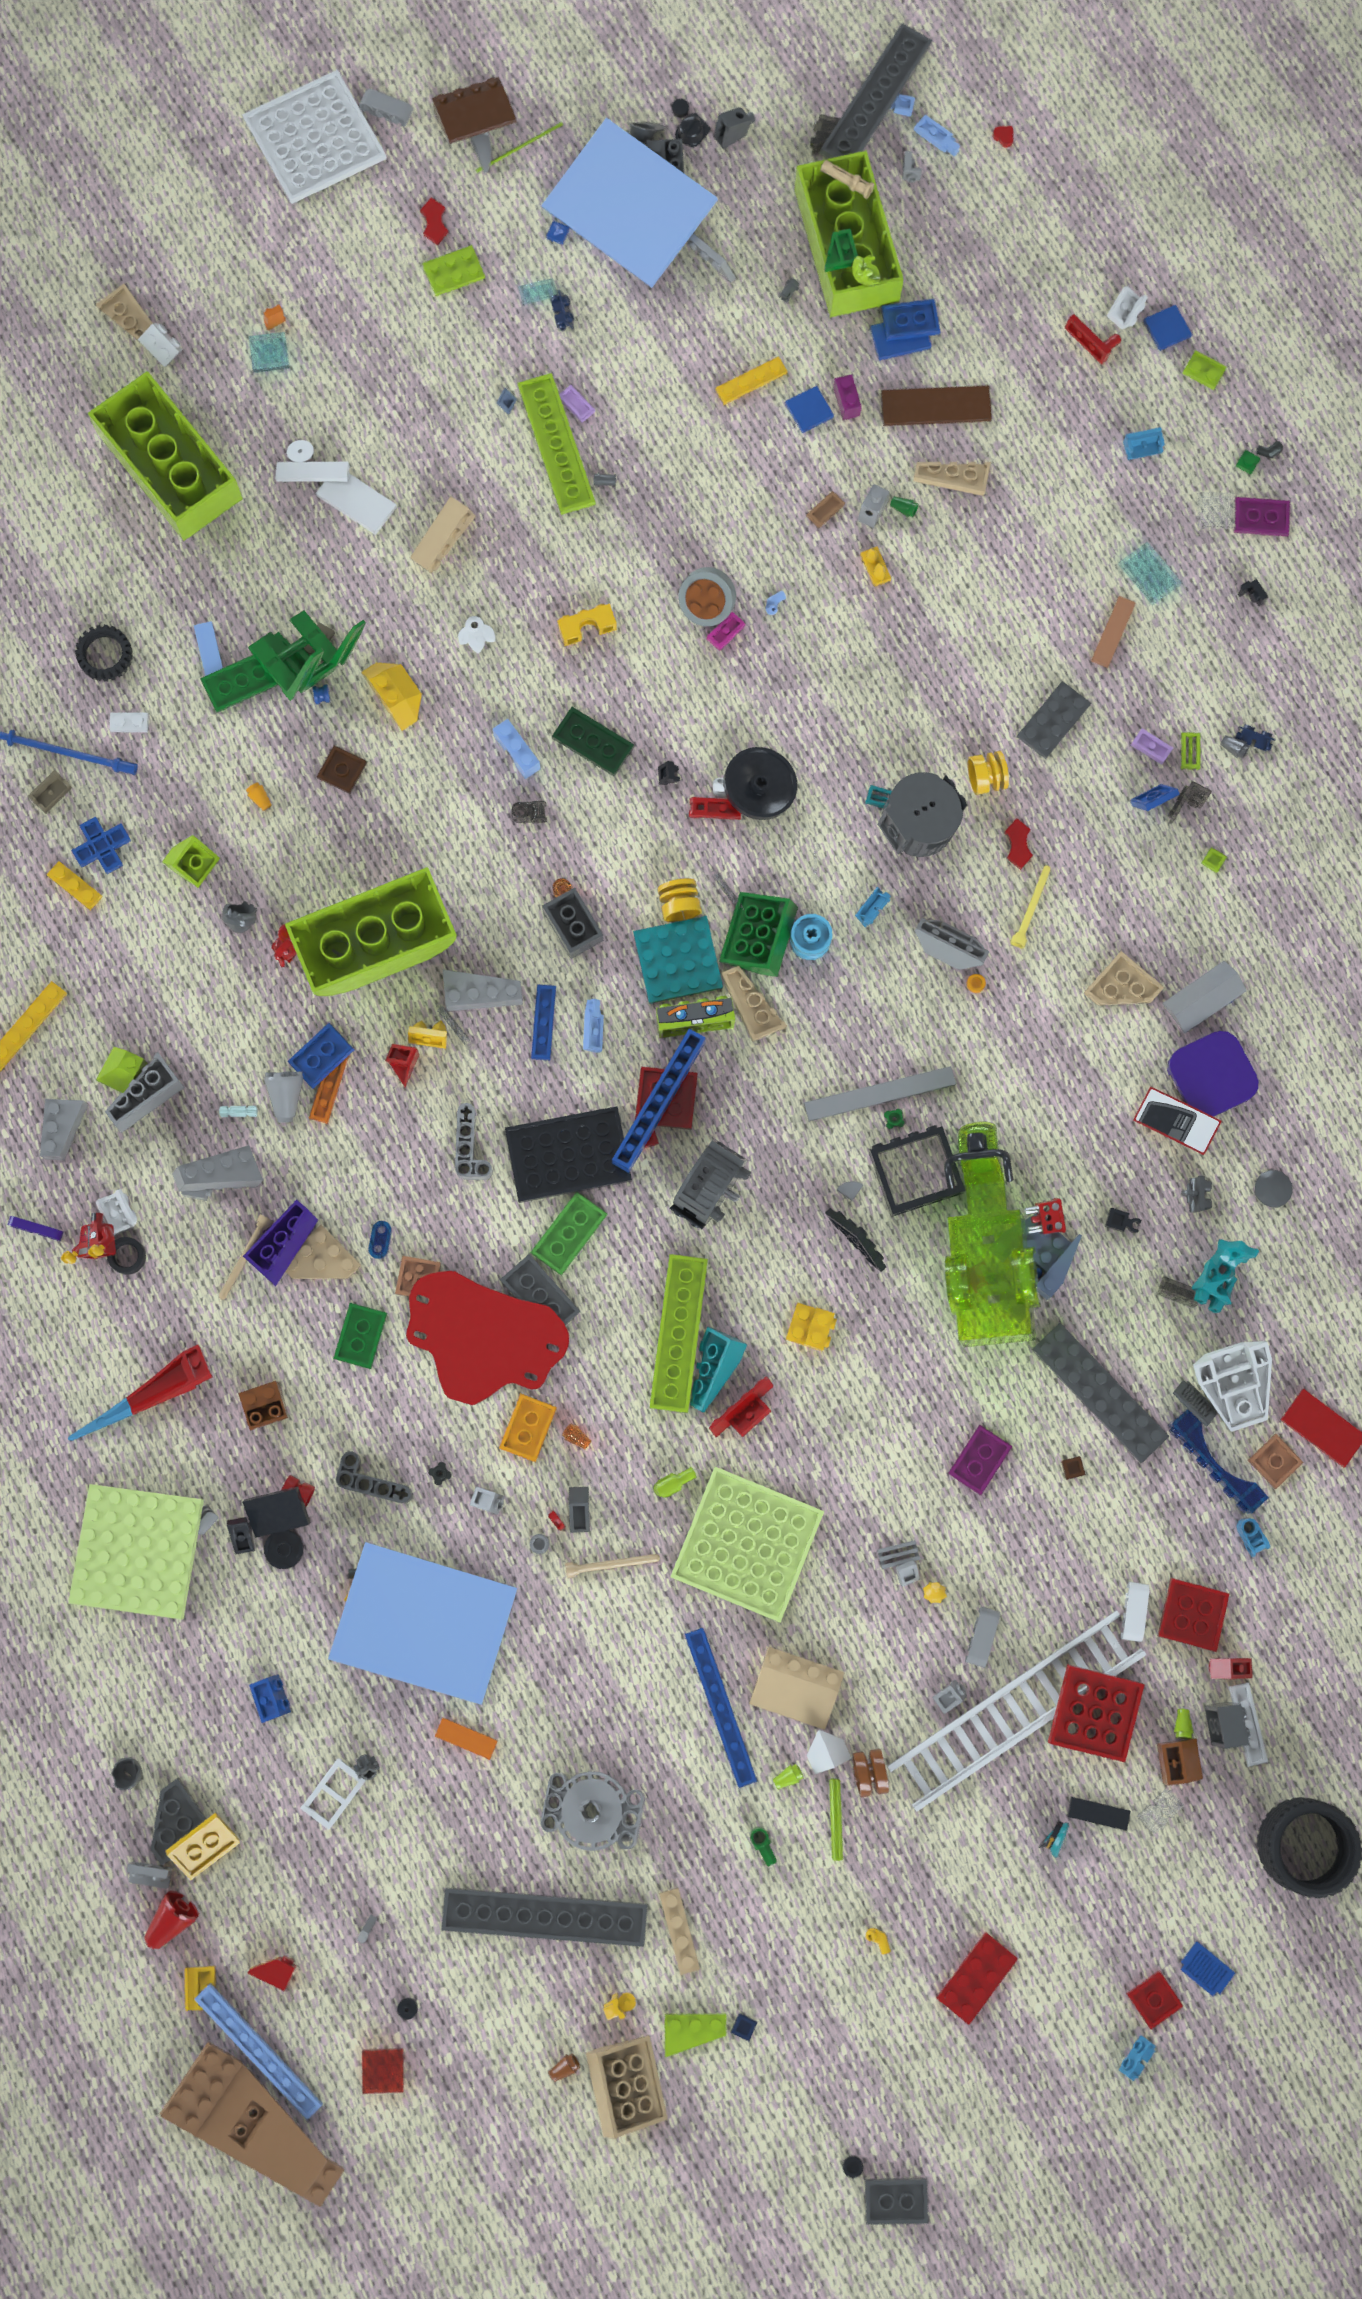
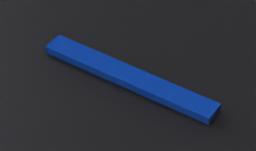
M704 1628L686 1633L685 1637L737 1786L741 1788L755 1783L757 1779Z

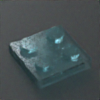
M285 332L249 336L254 373L290 368Z

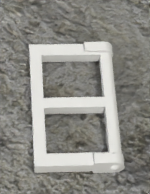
M337 1758L333 1766L301 1806V1809L329 1830L366 1780L363 1778L358 1779L355 1771L341 1759ZM338 1767L358 1781L346 1799L326 1785ZM321 1789L342 1804L330 1821H327L309 1807Z

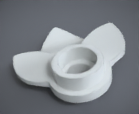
M471 616L466 620L465 627L460 630L458 640L460 645L469 643L473 651L480 653L485 641L495 642V633L490 626L483 623L481 618ZM476 622L478 627L472 628L471 623Z

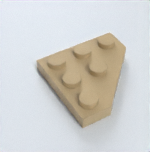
M1120 951L1086 989L1084 994L1098 1006L1151 1003L1164 987Z
M320 1225L307 1237L285 1272L292 1279H348L361 1267V1264Z

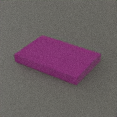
M1247 497L1235 498L1234 533L1289 536L1290 501Z
M979 1425L948 1474L981 1496L1013 1446Z

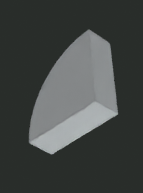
M855 1181L846 1182L840 1185L837 1191L853 1201L863 1187V1184Z
M370 1915L357 1941L362 1944L365 1943L377 1921L376 1917Z

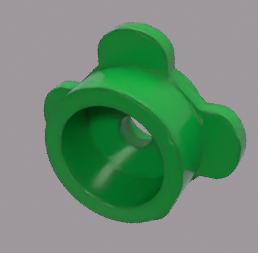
M901 1109L884 1113L888 1129L904 1126L905 1121L902 1120L903 1112Z

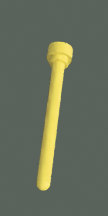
M1048 865L1043 867L1019 931L1012 936L1010 944L1023 949L1026 945L1027 939L1025 934L1051 870Z

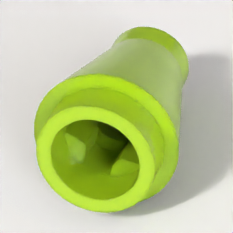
M1177 1709L1174 1733H1176V1738L1192 1739V1734H1194L1189 1709Z
M790 1764L777 1777L773 1778V1782L779 1790L783 1787L800 1783L804 1776L797 1764L793 1766Z

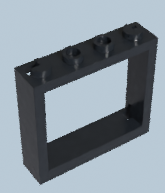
M937 1125L926 1128V1132L919 1133V1131L908 1134L907 1138L901 1139V1137L891 1139L889 1144L883 1145V1143H878L870 1149L869 1156L891 1217L961 1195L965 1192L955 1162L952 1165L956 1185L954 1188H948L895 1205L878 1154L938 1135L946 1159H948L953 1154L943 1126L937 1128Z

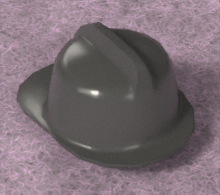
M627 122L630 125V135L646 145V141L653 140L656 131L666 129L664 125L659 123Z

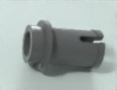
M794 278L787 280V285L778 295L786 303H788L793 293L799 289L800 284Z
M598 472V474H594V485H597V487L599 485L616 486V474H600Z

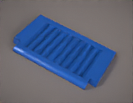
M1197 1941L1181 1961L1184 1965L1180 1970L1212 1996L1216 1992L1221 1994L1236 1974Z

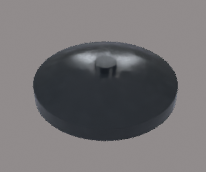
M752 747L742 750L729 762L723 778L724 791L731 805L741 814L756 820H769L782 815L791 806L797 794V777L793 767L784 756L769 748Z

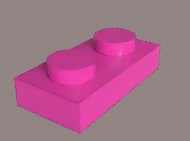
M731 612L707 636V640L721 651L745 627V623Z

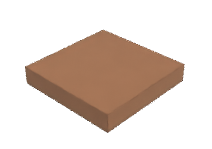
M1274 1434L1247 1460L1274 1489H1277L1304 1463L1277 1434Z

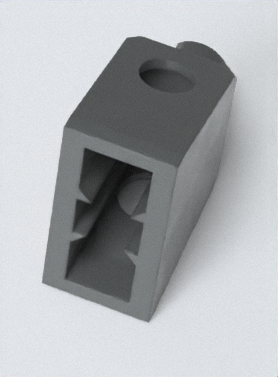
M741 107L719 114L713 137L723 150L747 136L749 125L755 122L754 114L752 112L746 114Z

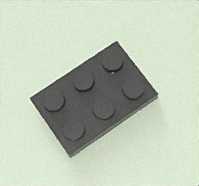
M927 2178L865 2179L866 2225L928 2224Z

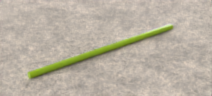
M558 123L557 125L549 128L541 134L533 137L532 139L524 142L523 144L515 147L514 149L492 160L490 162V165L498 162L499 160L516 152L524 146L559 128L563 125V123ZM482 167L476 169V172H480Z

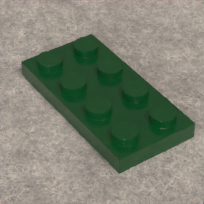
M574 707L570 708L552 735L553 740L614 777L634 749L633 743Z

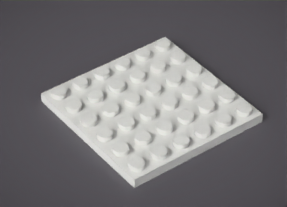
M338 70L242 114L244 121L291 204L387 159L384 150Z

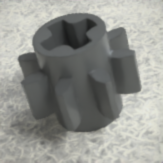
M367 1754L360 1756L356 1761L357 1765L353 1766L358 1779L363 1778L364 1780L374 1778L377 1774L376 1770L380 1769L375 1756L370 1757Z

